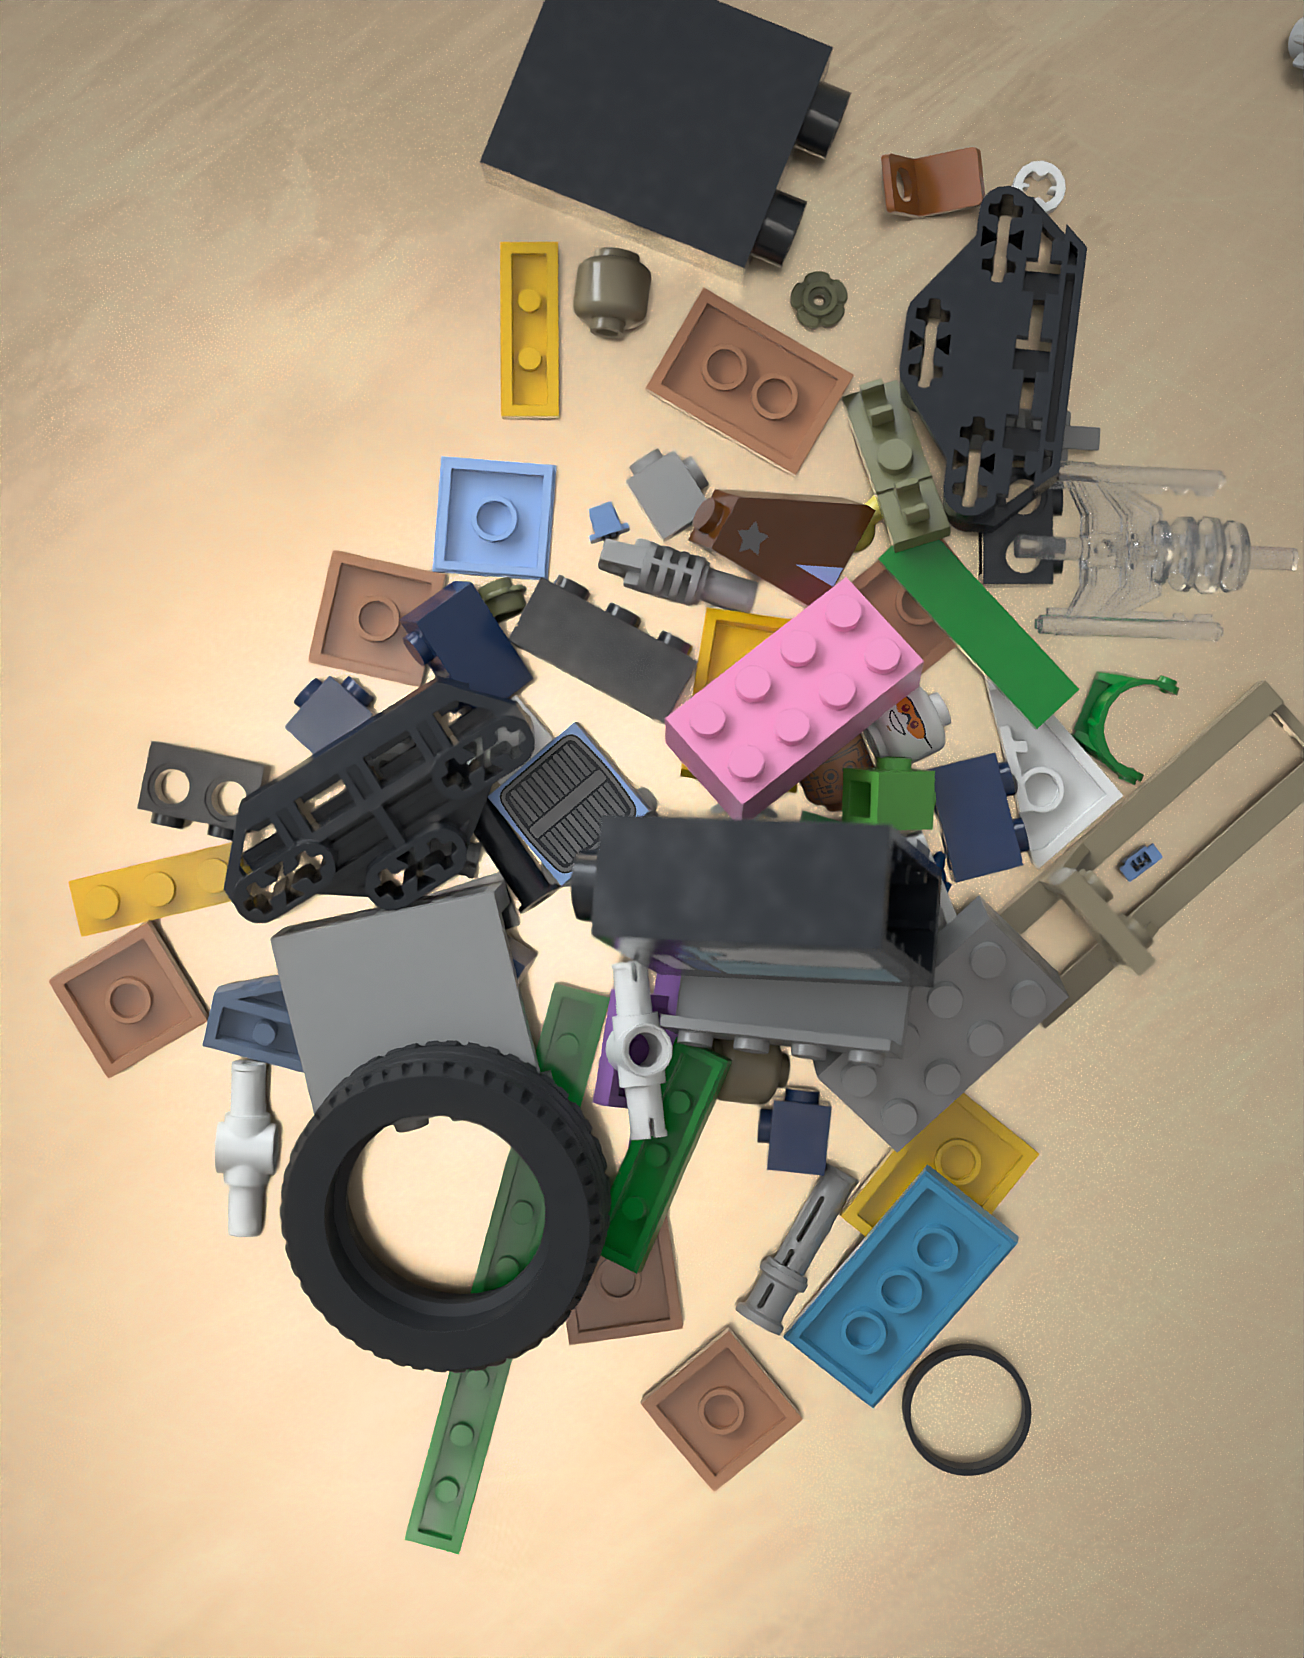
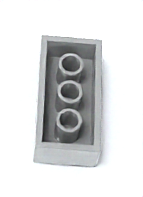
M979 895L938 932L934 988L912 987L903 1059L884 1057L883 1067H871L849 1063V1053L827 1051L826 1060H813L816 1075L896 1152H899L1069 996L1058 972Z

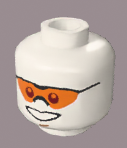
M919 686L886 711L877 721L866 728L863 733L876 759L880 756L912 758L913 764L940 751L944 747V727L951 724L952 721L939 693L935 692L928 696L926 691Z

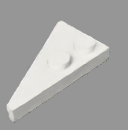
M984 676L1004 758L1009 764L1016 792L1014 797L1019 817L1024 822L1028 836L1030 861L1039 869L1123 797V795L1054 715L1035 730Z

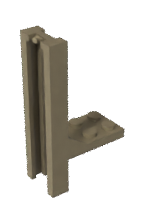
M1266 680L1258 681L997 911L1021 935L1061 900L1098 942L1060 976L1069 997L1039 1024L1044 1029L1048 1028L1113 969L1117 968L1137 977L1144 974L1157 962L1147 950L1155 943L1153 937L1157 931L1304 802L1303 761L1128 917L1123 913L1117 916L1107 905L1114 898V895L1093 872L1268 716L1276 715L1284 724L1283 728L1292 738L1295 737L1304 747V726L1287 708L1284 700ZM1303 748V749L1301 750V752H1300V755H1301V757L1303 758V760H1304V748Z

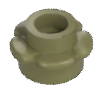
M815 271L807 274L802 283H797L791 292V305L793 308H796L797 319L803 325L814 329L823 325L831 327L837 324L844 316L845 309L843 305L848 300L846 287L839 279L833 280L827 272ZM816 295H822L825 298L823 305H816L814 303Z
M509 577L492 581L478 589L481 598L498 623L522 614L527 605L523 596L527 590L526 586L523 584L513 585Z

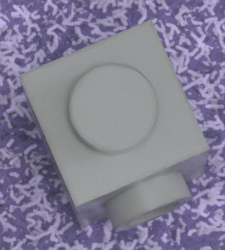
M657 448L629 467L634 475L625 481L626 487L663 544L693 525L697 509L706 500L701 490L708 486L709 483L691 455L681 460L675 449L663 456Z

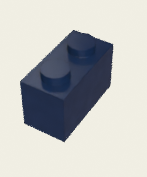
M451 582L399 620L408 635L403 637L406 648L421 666L428 664L436 677L440 676L469 683V690L502 698H508L534 679L472 582ZM459 702L458 707L450 712L453 714L459 712L463 715L476 706Z
M994 752L925 769L935 771L934 789L936 804L934 815L952 882L957 883L1024 866L1021 853L1030 851L1022 818L1012 819L1007 797L1015 795L1016 792L1007 761L998 763L996 753Z

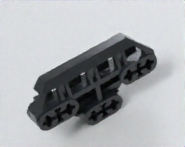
M999 186L985 195L979 209L976 236L910 302L905 321L899 366L900 397L905 406L918 413L946 461L943 508L949 524L963 532L993 533L1059 480L1087 246L1067 224L1066 232L1064 233L1036 202L1035 197H1029L1019 188L1012 186ZM1007 215L1012 217V220L1010 222L1005 275L1003 282L991 281L995 264L998 224L1000 217ZM1042 233L1052 242L1050 264L1061 265L1060 274L1026 271L1027 262L1038 263ZM1033 305H1044L1040 342L1052 343L1051 352L1016 348L1017 339L1028 340ZM929 318L940 319V323L937 327L936 348L934 349L933 379L930 382V387L923 388L918 386V382L922 375L926 327ZM1023 383H1035L1030 420L1041 421V430L1006 426L1007 418L1018 419ZM972 435L984 436V442L980 455L977 498L974 502V507L962 506V499L965 496L970 442ZM1013 461H1025L1023 473L1028 479L1035 475L1034 484L1005 505H996L997 497L1008 498Z
M440 676L433 678L241 799L223 888L237 912L245 920L254 924H266L274 921L316 894L368 897L377 907L384 910H398L406 907L456 876L463 869L467 860V848L492 785L524 765L532 756L535 749V730L531 717L522 709L517 700L469 690V683ZM459 702L476 706L448 724L449 729L453 733L450 737L434 715L438 711L441 716H444L458 707ZM505 726L510 733L520 730L519 744L512 747L509 742L502 741L495 745L498 742V729ZM411 736L416 745L380 766L379 770L384 778L379 780L364 757L369 754L372 760ZM482 736L483 751L492 747L490 749V762L492 765L485 768L484 753L476 757L477 743L474 740ZM455 758L459 764H464L473 759L469 763V776L463 778L457 771L448 775L449 760ZM342 780L346 788L312 809L310 813L315 821L310 824L295 800L301 798L303 803ZM273 824L277 832L243 852L247 830L259 832L268 825ZM437 838L442 844L452 841L451 854L445 856L441 850H436L429 854L431 852L432 839ZM414 847L416 863L409 867L411 853L408 850ZM305 851L311 858L320 854L322 856L320 868L316 870L314 865L308 863L297 869L302 852ZM242 857L247 863L243 867L240 865ZM424 858V875L419 877V865L417 862ZM281 861L283 862L284 876L297 869L294 872L291 885L294 889H292L291 891L289 889L290 879L288 876L278 881L281 870V865L279 864V862ZM388 869L393 875L404 871L402 885L396 886L392 880L382 883L383 870ZM278 881L273 887L271 899L269 900L262 893L254 897L250 894L255 882L263 889Z

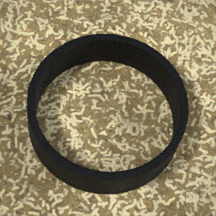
M976 1344L949 1345L929 1354L911 1373L902 1399L903 1420L910 1440L916 1450L934 1467L955 1475H981L994 1471L1006 1464L1022 1447L1031 1424L1032 1412L1029 1393L1017 1370L998 1352ZM957 1356H979L999 1364L1015 1379L1022 1403L1020 1422L1009 1443L993 1456L971 1463L949 1461L928 1450L915 1434L911 1422L913 1395L923 1376L940 1362Z

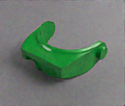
M1097 671L1071 732L1072 737L1086 753L1116 773L1119 780L1135 785L1136 782L1141 783L1144 777L1142 773L1137 772L1132 767L1119 763L1110 753L1104 734V724L1109 708L1121 693L1133 687L1148 686L1156 688L1162 693L1177 696L1180 689L1176 686L1177 681L1160 675L1157 681L1124 673Z

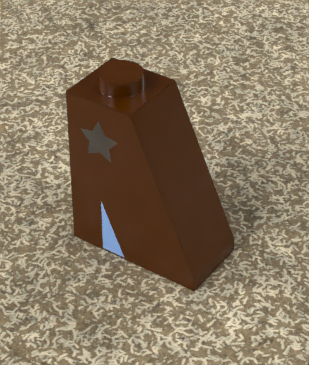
M715 489L712 496L707 498L697 509L693 519L694 529L688 541L792 602L807 608L836 585L876 510L868 505L843 497Z

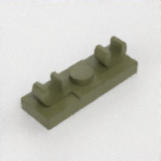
M882 378L859 385V392L842 397L843 406L894 552L897 553L951 536L950 525L908 408L900 397L898 380L883 383Z

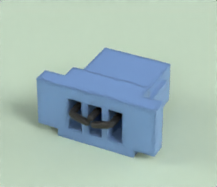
M611 501L588 509L589 518L595 534L588 536L591 545L606 539L618 538L620 534L630 531L628 522L620 523Z
M1153 843L1148 847L1142 845L1121 860L1124 865L1119 870L1128 882H1131L1161 860L1163 856Z

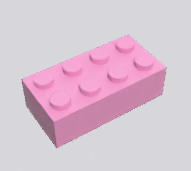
M845 577L665 718V744L732 819L752 820L877 721L886 711L917 689L924 661L848 578Z

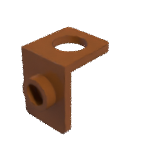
M969 147L915 159L892 153L881 156L885 201L888 213L916 219L978 207L985 197L981 151L978 148ZM897 171L900 173L904 184L903 199L897 188Z

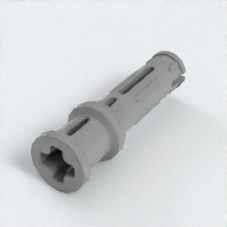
M826 1163L825 1175L819 1178L775 1258L768 1256L767 1260L763 1259L759 1266L763 1272L747 1301L739 1302L735 1309L739 1314L778 1336L781 1335L784 1329L781 1321L797 1293H804L806 1291L809 1278L805 1276V1273L826 1236L829 1234L832 1225L853 1188L859 1183L857 1179Z

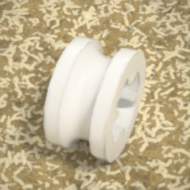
M1034 161L1023 166L1014 178L1012 187L1026 192L1029 184L1023 183V181L1027 177L1032 176L1037 182L1046 177L1052 184L1047 194L1053 196V198L1046 203L1040 197L1035 198V200L1047 214L1052 213L1062 201L1066 190L1065 179L1061 171L1053 164L1045 161Z

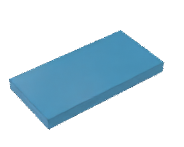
M927 1164L790 1324L783 1338L870 1407L874 1408L1018 1244L1019 1236Z

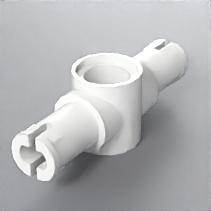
M636 961L611 963L617 1016L612 1017L613 1031L606 1041V1055L608 1062L618 1071L619 1087L625 1088L630 1125L629 1138L630 1140L650 1139V1136L655 1138L667 1136L660 1084L666 1082L665 1068L672 1058L673 1047L668 1034L660 1028L658 1012H652L648 968ZM637 1034L643 1035L649 1045L648 1056L640 1065H636L629 1055V1044Z
M235 1060L232 1062L230 1111L224 1114V1122H218L215 1137L216 1173H223V1183L229 1185L228 1235L234 1237H257L261 1235L264 1185L269 1183V1175H275L278 1162V1125L270 1123L271 1114L266 1112V1063L256 1060Z

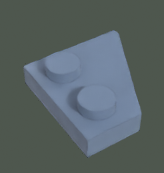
M279 975L218 986L213 995L202 1046L303 1073Z

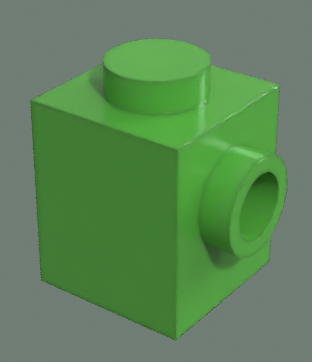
M892 756L877 757L876 767L843 768L842 823L891 824L896 830H933L934 807L936 804L934 789L935 771L913 769L912 758Z

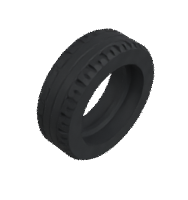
M439 1040L428 1041L425 1046L414 1043L390 1050L386 1053L385 1057L378 1055L356 1068L349 1077H345L330 1092L301 1132L289 1156L290 1163L285 1167L283 1183L281 1185L280 1198L283 1202L279 1207V1218L281 1219V1235L286 1241L284 1249L287 1258L291 1262L290 1267L293 1274L301 1281L299 1286L304 1294L310 1298V1303L317 1311L324 1315V1319L331 1326L338 1329V1333L346 1339L352 1340L359 1348L372 1352L374 1356L382 1360L388 1359L393 1364L402 1367L407 1365L414 1370L424 1371V1369H428L434 1373H446L447 1371L463 1373L466 1369L478 1371L487 1369L489 1366L495 1367L504 1364L508 1358L516 1359L527 1351L539 1346L543 1338H549L569 1318L571 1310L575 1309L580 1302L600 1258L610 1223L608 1211L611 1208L610 1177L605 1173L607 1163L601 1151L600 1142L597 1137L591 1134L593 1128L588 1119L584 1117L583 1111L577 1103L568 1100L569 1094L562 1087L556 1085L552 1078L547 1074L538 1073L537 1067L528 1062L521 1061L515 1055L510 1053L504 1055L497 1048L480 1046L478 1043L469 1042L467 1045H463L459 1041L447 1040L446 1042H439ZM433 1115L452 1117L487 1129L500 1137L522 1157L534 1174L543 1193L545 1224L536 1254L515 1279L502 1287L479 1293L456 1294L440 1292L422 1287L403 1278L374 1254L363 1239L354 1221L348 1192L352 1171L360 1153L380 1131L401 1119L413 1116Z

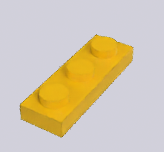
M500 242L502 419L559 418L558 242Z
M232 842L68 881L81 937L231 902L223 888ZM243 857L241 859V867L245 865Z

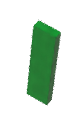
M940 539L897 553L894 552L893 546H891L877 559L883 568L1035 730L1080 690Z
M676 1037L672 1046V1058L665 1068L666 1082L660 1084L667 1136L657 1138L650 1136V1139L632 1140L610 1190L611 1208L608 1211L610 1223L600 1256L636 1274L642 1272L733 1061L708 1048L677 1043L678 1037Z

